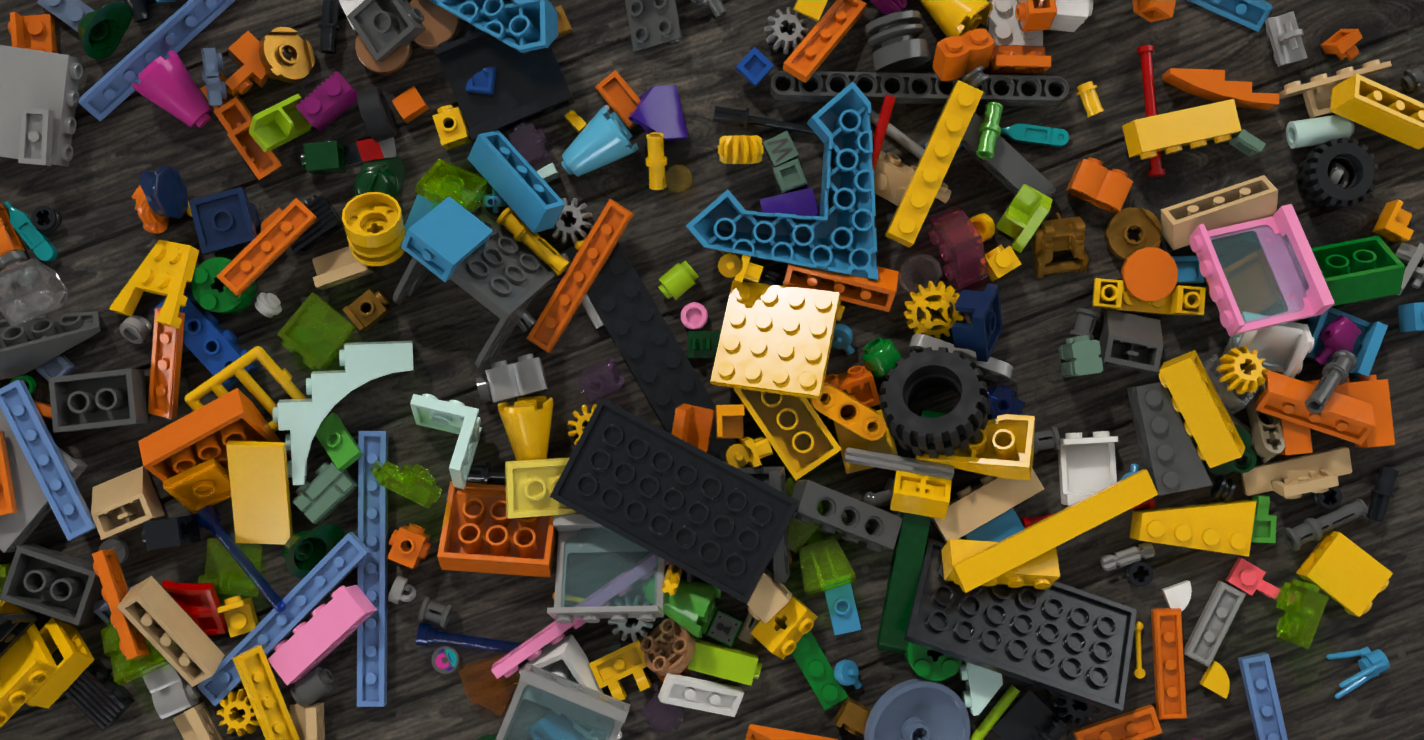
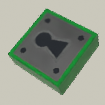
M718 609L706 635L731 647L743 621Z

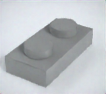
M21 107L18 163L51 166L53 110Z

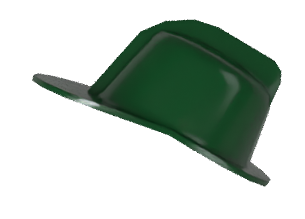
M114 1L87 13L81 18L78 24V34L87 56L93 59H104L115 52L132 20V10L129 5L124 2Z
M396 156L365 161L355 182L354 197L367 192H381L390 195L396 200L405 177V167L401 159Z
M323 524L309 532H297L288 539L282 553L285 558L286 569L291 576L297 578L305 577L345 537L342 529L334 524Z

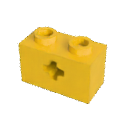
M792 595L790 601L766 624L760 620L751 631V634L772 654L784 660L786 656L795 650L797 642L801 637L812 629L814 621L818 616Z

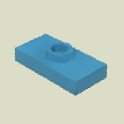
M849 575L822 581L834 635L861 630Z

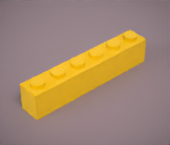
M959 80L954 85L885 237L909 248L914 244L984 91Z

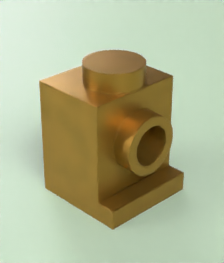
M368 289L353 303L342 309L355 326L363 332L370 330L391 312L386 306L389 304L388 299L379 290L375 292L371 289ZM367 303H369L371 305L370 312L365 313L363 311V307Z
M848 696V698L844 699L833 720L835 725L840 728L843 723L846 724L844 728L856 736H859L860 733L864 735L871 709Z

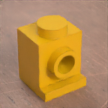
M446 105L437 109L438 114L432 117L441 145L446 150L472 142L464 116L458 107L453 108V105ZM454 121V125L451 128H445L446 122Z
M1002 244L978 258L992 282L1021 265L1011 246L1004 249Z

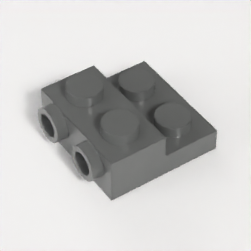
M364 0L347 16L376 61L380 62L384 61L401 45L407 46L426 30L422 24L425 20L423 14L417 8H412L407 0Z

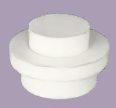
M260 293L257 296L255 307L264 316L272 318L282 311L281 302L274 294Z

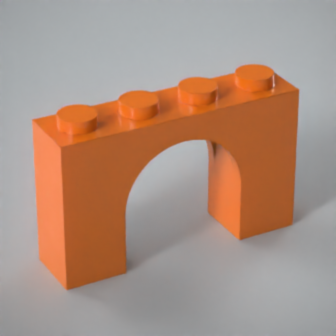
M1375 374L1369 375V377L1359 376V381L1350 382L1348 377L1344 384L1338 385L1335 392L1370 403L1373 406L1376 428L1362 445L1355 443V447L1369 448L1395 445L1388 379L1377 380V375ZM1311 380L1304 382L1317 385L1320 380ZM1279 418L1285 448L1278 455L1313 453L1310 428Z

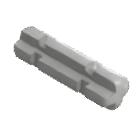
M1145 542L1139 544L1138 547L1133 546L1114 552V555L1102 556L1100 563L1105 571L1116 569L1117 566L1123 567L1141 561V558L1148 559L1154 557L1155 550L1151 543Z

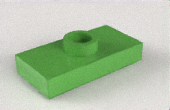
M332 412L321 422L315 435L337 469L343 472L364 454L337 414Z

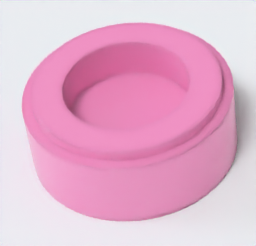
M689 303L681 311V321L688 329L698 330L707 322V310L700 303Z

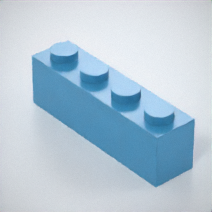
M499 130L478 134L467 159L533 233L553 228L566 204Z

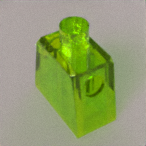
M819 527L806 530L804 534L808 546L798 549L806 597L856 582L855 572L837 539L833 537L824 540Z

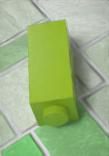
M695 638L693 657L687 665L689 670L752 686L753 678L759 679L762 663L758 662V654Z

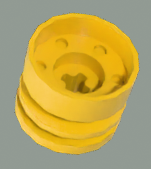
M367 192L354 197L346 204L342 212V222L347 234L350 251L357 261L368 266H384L395 262L403 255L405 250L401 248V244L406 235V230L403 225L402 211L397 200L381 192Z

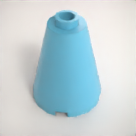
M608 105L603 106L562 154L563 161L561 164L569 175L574 173L579 177L638 150L637 143L631 145L629 139L633 136L615 112L612 114L607 112L610 108Z

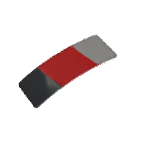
M394 137L380 142L366 139L344 144L347 165L397 156Z

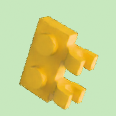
M639 639L589 663L599 688L608 686L612 697L620 701L627 697L619 681L620 679L633 674L640 692L652 685L644 670L647 665L644 660L645 653L640 648L641 642Z

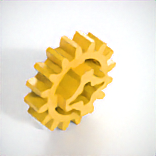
M928 281V288L925 289L919 284L918 289L920 292L917 294L910 292L909 294L913 300L905 301L904 303L910 309L903 312L905 318L909 319L906 322L910 329L914 328L915 334L934 335L939 340L942 333L949 337V329L952 328L956 320L961 321L964 319L959 311L955 310V304L960 296L959 293H954L955 289L951 285L945 289L943 281H940L937 287L934 286L932 281ZM949 303H951V312H950V314H948V311H947V309L950 307V304H949ZM918 307L921 308V313L918 315L919 319H917ZM927 307H929L930 309L938 310L941 313V315L937 312H930Z

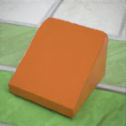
M415 86L392 100L400 116L407 124L429 110V107Z

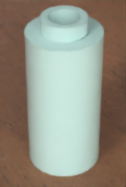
M1339 115L1290 121L1286 127V138L1288 145L1292 149L1321 145L1333 139L1347 138L1349 140L1354 133L1355 126L1353 121Z

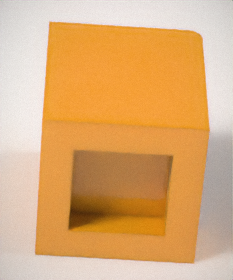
M1397 199L1388 202L1372 232L1395 244L1409 241L1414 230L1407 227L1412 214L1401 209L1403 201Z
M744 404L715 406L716 439L743 438Z

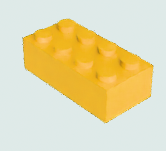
M738 388L733 389L763 435L768 438L770 445L795 481L842 450L807 398Z

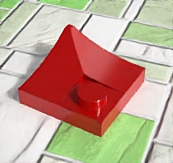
M169 580L163 581L161 584L162 588L207 636L226 633L228 627L224 613H218L217 611L221 604L213 583L188 584Z

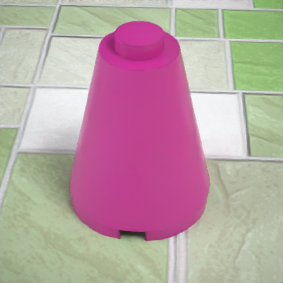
M171 50L167 52L171 57L164 59L160 56L137 76L141 82L139 84L133 82L132 87L192 128L197 125L201 128L212 118L209 115L212 109L178 54Z

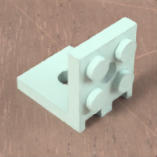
M413 394L410 405L416 425L459 434L449 471L453 487L464 489L482 432V427H479L481 423V418L478 417L479 409L465 406L464 403L457 400H449V402L438 400L437 397L431 394H422V396Z

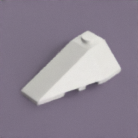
M572 634L564 637L555 645L548 644L542 649L543 652L538 657L527 662L603 693L589 666L586 654ZM525 665L522 666V667L519 669V671H518V673L520 674V676H521V674H522V671H523ZM567 716L574 722V727L589 740H606V731ZM621 730L618 734L617 739H620L622 737Z

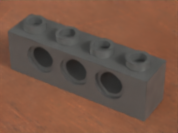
M796 480L791 497L800 501V504L794 513V520L810 525L811 522L819 525V530L826 533L835 534V531L843 534L842 539L858 544L859 541L867 543V549L882 553L883 549L894 550L903 520L902 517L810 480ZM819 502H821L823 505V512L821 515L817 510ZM843 512H845L847 515V520L845 524L842 522L841 518ZM867 521H868L869 524H870V530H869L868 533L866 532V529H865V525H866V522H867Z

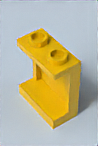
M1336 531L1326 532L1296 572L1302 579L1312 582L1342 605L1344 611L1357 617L1370 610L1373 599L1378 593L1385 590L1389 584V578L1393 574L1350 539Z

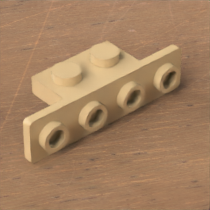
M1377 59L1362 64L1363 68L1354 70L1353 66L1336 71V75L1328 77L1327 73L1310 78V82L1306 84H1301L1300 80L1284 85V90L1278 93L1279 99L1303 94L1310 119L1331 114L1330 105L1333 87L1354 74H1359L1363 77L1388 69L1392 64L1391 61L1380 63V60Z
M880 151L874 172L875 193L899 206L916 166L909 167L902 163L897 155L890 152L886 154ZM943 181L935 198L947 203L952 191L948 189V185Z
M1343 446L1257 465L1249 472L1241 473L1243 492L1245 495L1251 496L1274 491L1286 499H1297L1302 494L1308 492H1327L1329 488L1339 486L1338 476L1352 473L1349 448Z

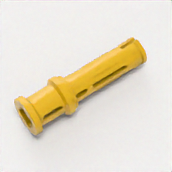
M507 207L500 214L496 223L499 226L503 225L513 234L515 241H522L558 276L569 267L570 262L538 233H533L510 207Z

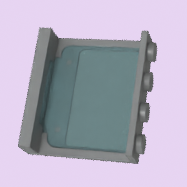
M582 514L553 515V526L559 531L554 607L547 608V614L556 619L558 623H572L573 619H583L587 623H598L600 619L611 618L612 622L620 623L627 622L628 618H638L642 622H653L655 618L664 617L665 593H662L661 587L665 577V559Z
M527 663L522 671L518 686L496 740H616L628 715L630 704Z

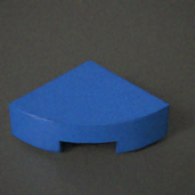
M486 67L468 80L465 91L467 93L493 96L497 68Z

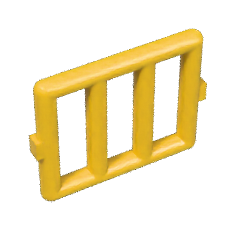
M256 346L189 392L184 400L195 411L204 406L199 399L209 392L213 391L218 398L229 393L222 383L235 375L273 417V407H277V405L244 369L255 360H258L292 399L307 398L291 381L292 375L285 368L281 370L262 347ZM273 420L268 423L274 432L278 430V423L274 424Z

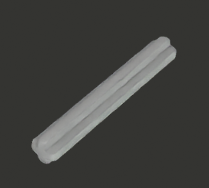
M847 447L845 450L844 461L849 463L951 480L954 475V467L951 465Z

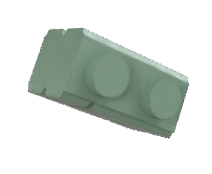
M1089 335L1067 338L1066 344L1058 347L1059 358L1063 361L1060 364L1062 376L1073 377L1096 374L1103 371L1102 358L1099 357L1101 354L1100 342L1090 340Z
M325 462L315 472L317 477L311 483L306 481L304 485H301L295 491L298 496L292 500L314 524L322 523L358 487V481L346 469L343 472L338 470L333 462L330 464Z

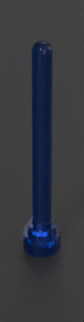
M213 505L202 508L194 516V520L201 528L205 527L206 530L212 531L277 612H283L286 609V604L219 523L220 514Z
M423 623L419 624L416 637V645L428 647L429 644L434 645V642L508 653L522 644L440 632L436 628H432V625Z

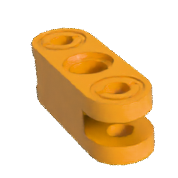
M824 382L822 395L827 394L826 399L808 398L817 411L867 440H878L886 432V422L878 412L827 382ZM853 405V413L848 417H842L840 412L843 406ZM870 422H874L872 427L867 428Z

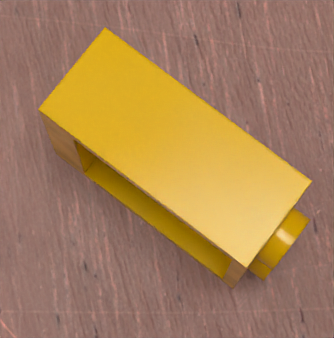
M54 617L39 632L50 654L52 655L58 648L64 659L57 666L58 669L25 702L31 707L38 706L49 709L94 661L75 624Z

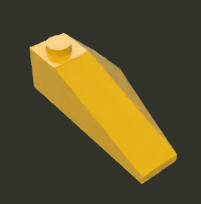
M999 415L997 419L988 420L986 428L980 429L981 436L976 442L970 440L969 447L964 451L958 448L954 450L955 455L946 457V453L938 454V458H930L928 453H924L923 456L916 455V459L951 465L956 469L998 478L1031 481L1035 416Z

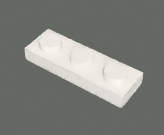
M667 673L658 698L661 703L735 717L744 692L740 687Z

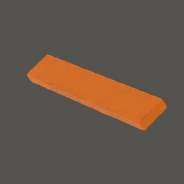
M609 199L526 339L547 353L553 351L634 216L633 212L616 201Z

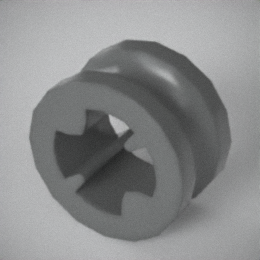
M982 65L963 77L962 81L977 88L987 81L990 76L989 74H984L983 70L985 68Z

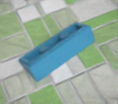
M1187 0L1257 32L1260 31L1265 23L1264 20L1267 19L1273 9L1272 4L1265 0Z

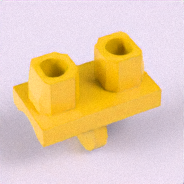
M725 254L718 262L719 272L725 277H734L733 282L742 284L743 280L758 283L763 266L749 262L751 256L742 255L739 259L735 254Z
M743 436V438H737L740 444H733L727 449L725 456L728 464L736 468L743 467L746 464L755 468L762 465L761 458L772 455L773 451L768 438L760 436L753 439Z

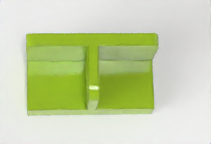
M299 94L252 117L248 133L265 154L311 130L312 125L296 108V105L300 104L302 100Z
M1027 184L1022 185L996 226L998 230L1014 238L1011 248L1020 253L1050 211L1053 201L1050 197Z

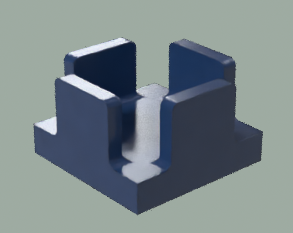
M239 187L189 201L202 254L209 255L216 252L229 254L243 250L258 236L257 232L260 231L261 226L256 205L249 202L245 188Z
M987 284L984 291L962 290L955 304L956 311L968 312V316L972 318L973 324H953L954 347L975 351L977 361L988 362L1003 329L999 284Z

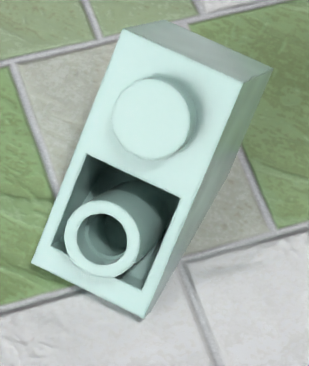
M962 660L963 663L959 667V675L961 681L965 680L966 691H962V701L969 712L976 716L982 712L1003 685L1002 674Z

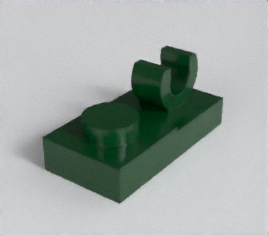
M688 331L687 358L715 359L721 331Z

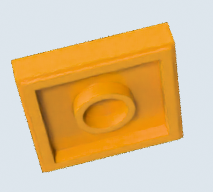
M214 458L163 481L164 490L193 514L231 497L229 471Z

